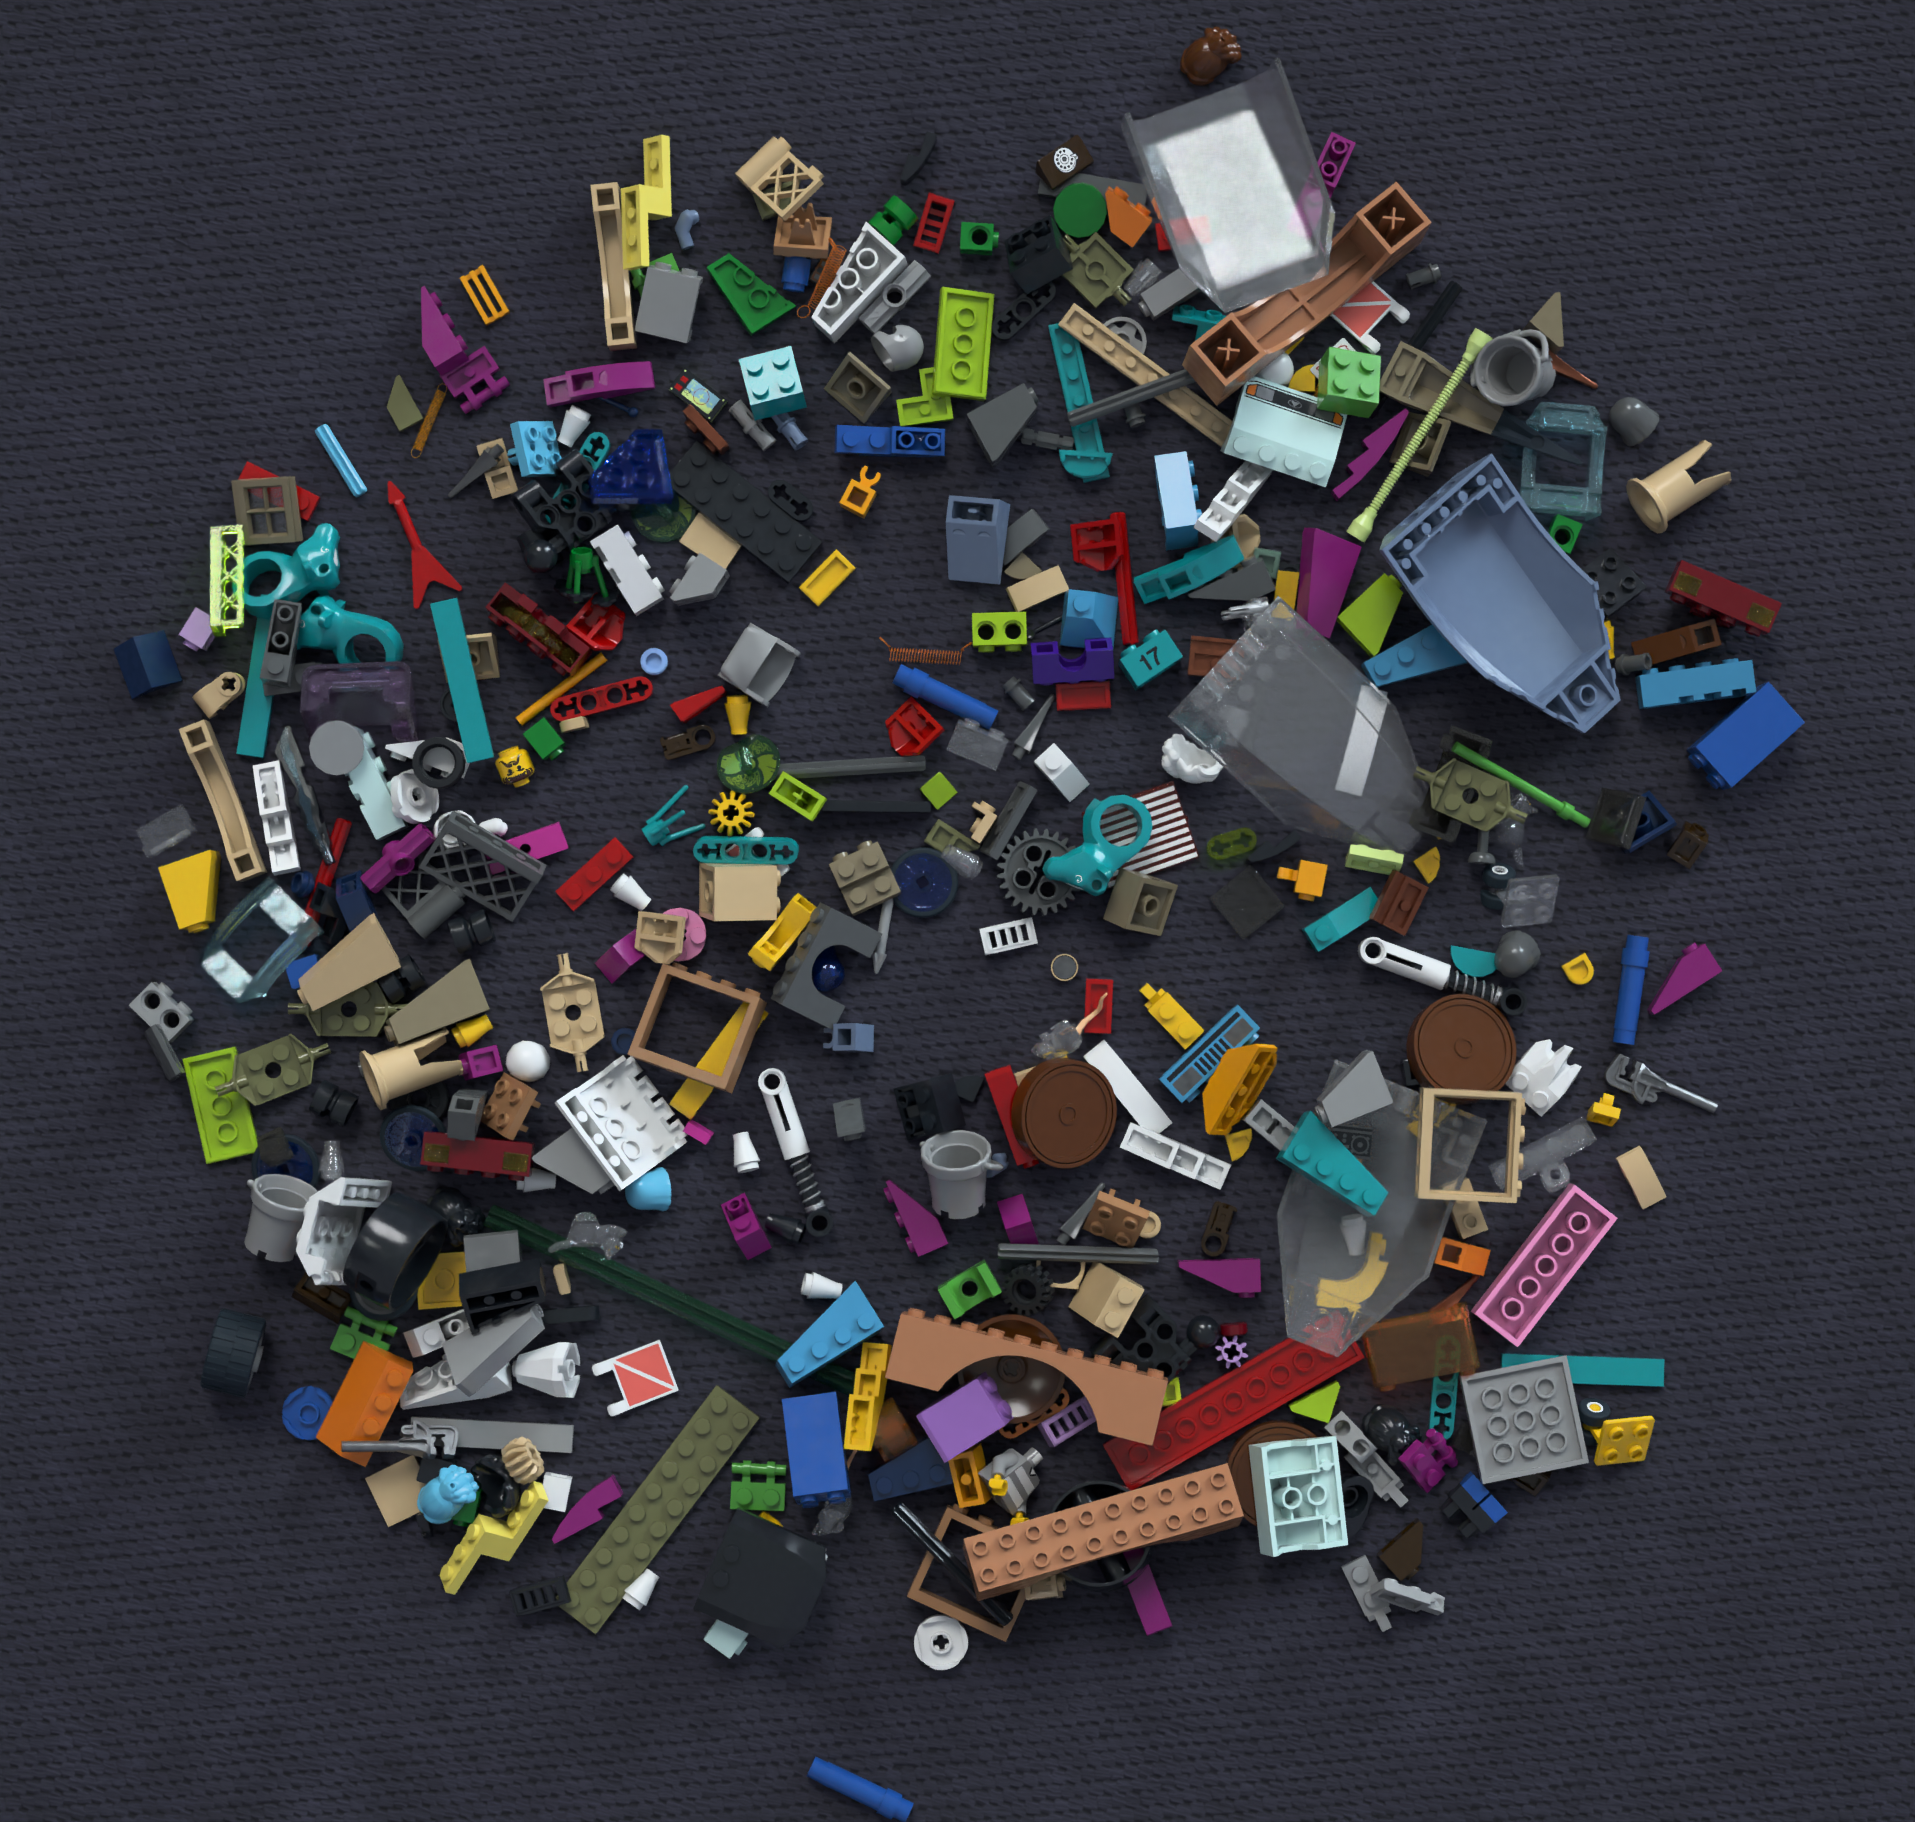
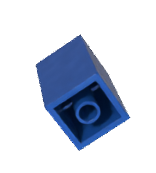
M1767 682L1757 686L1755 693L1747 695L1686 750L1690 754L1688 759L1697 769L1703 768L1708 774L1706 780L1715 789L1718 787L1721 790L1732 788L1805 722L1778 691Z
M830 1392L782 1399L792 1490L797 1505L802 1504L803 1508H812L819 1506L818 1502L829 1501L830 1504L845 1503V1498H851L846 1449H843L844 1433L840 1401L837 1393Z

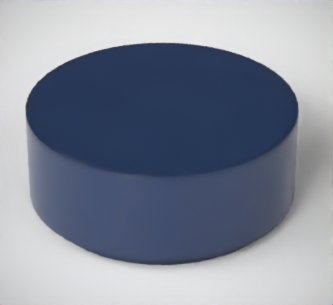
M629 1028L617 1030L611 1038L613 1049L618 1054L628 1055L635 1032Z

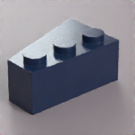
M928 1436L868 1472L874 1501L953 1483L949 1462L944 1463Z

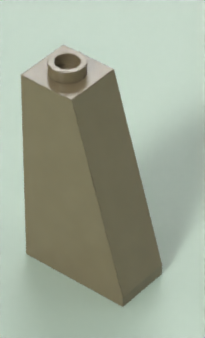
M468 959L462 962L386 1020L387 1026L384 1027V1031L388 1041H393L395 1046L488 1011L489 1006L471 960Z

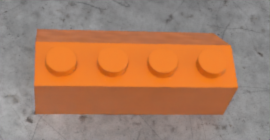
M363 1341L322 1422L316 1438L341 1457L366 1467L373 1452H341V1441H379L413 1373V1362Z

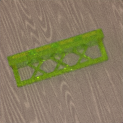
M243 525L210 526V628L214 636L217 637L226 636V628L244 627ZM237 533V541L228 548L226 546L225 534ZM231 555L237 560V566L228 573L226 571V559ZM231 580L237 585V590L228 598L226 596V584ZM230 605L237 610V619L226 620V609Z

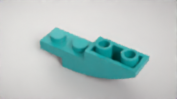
M1233 534L1217 542L1184 553L1183 559L1134 577V584L1144 604L1165 596L1171 599L1197 588L1243 561L1244 555Z

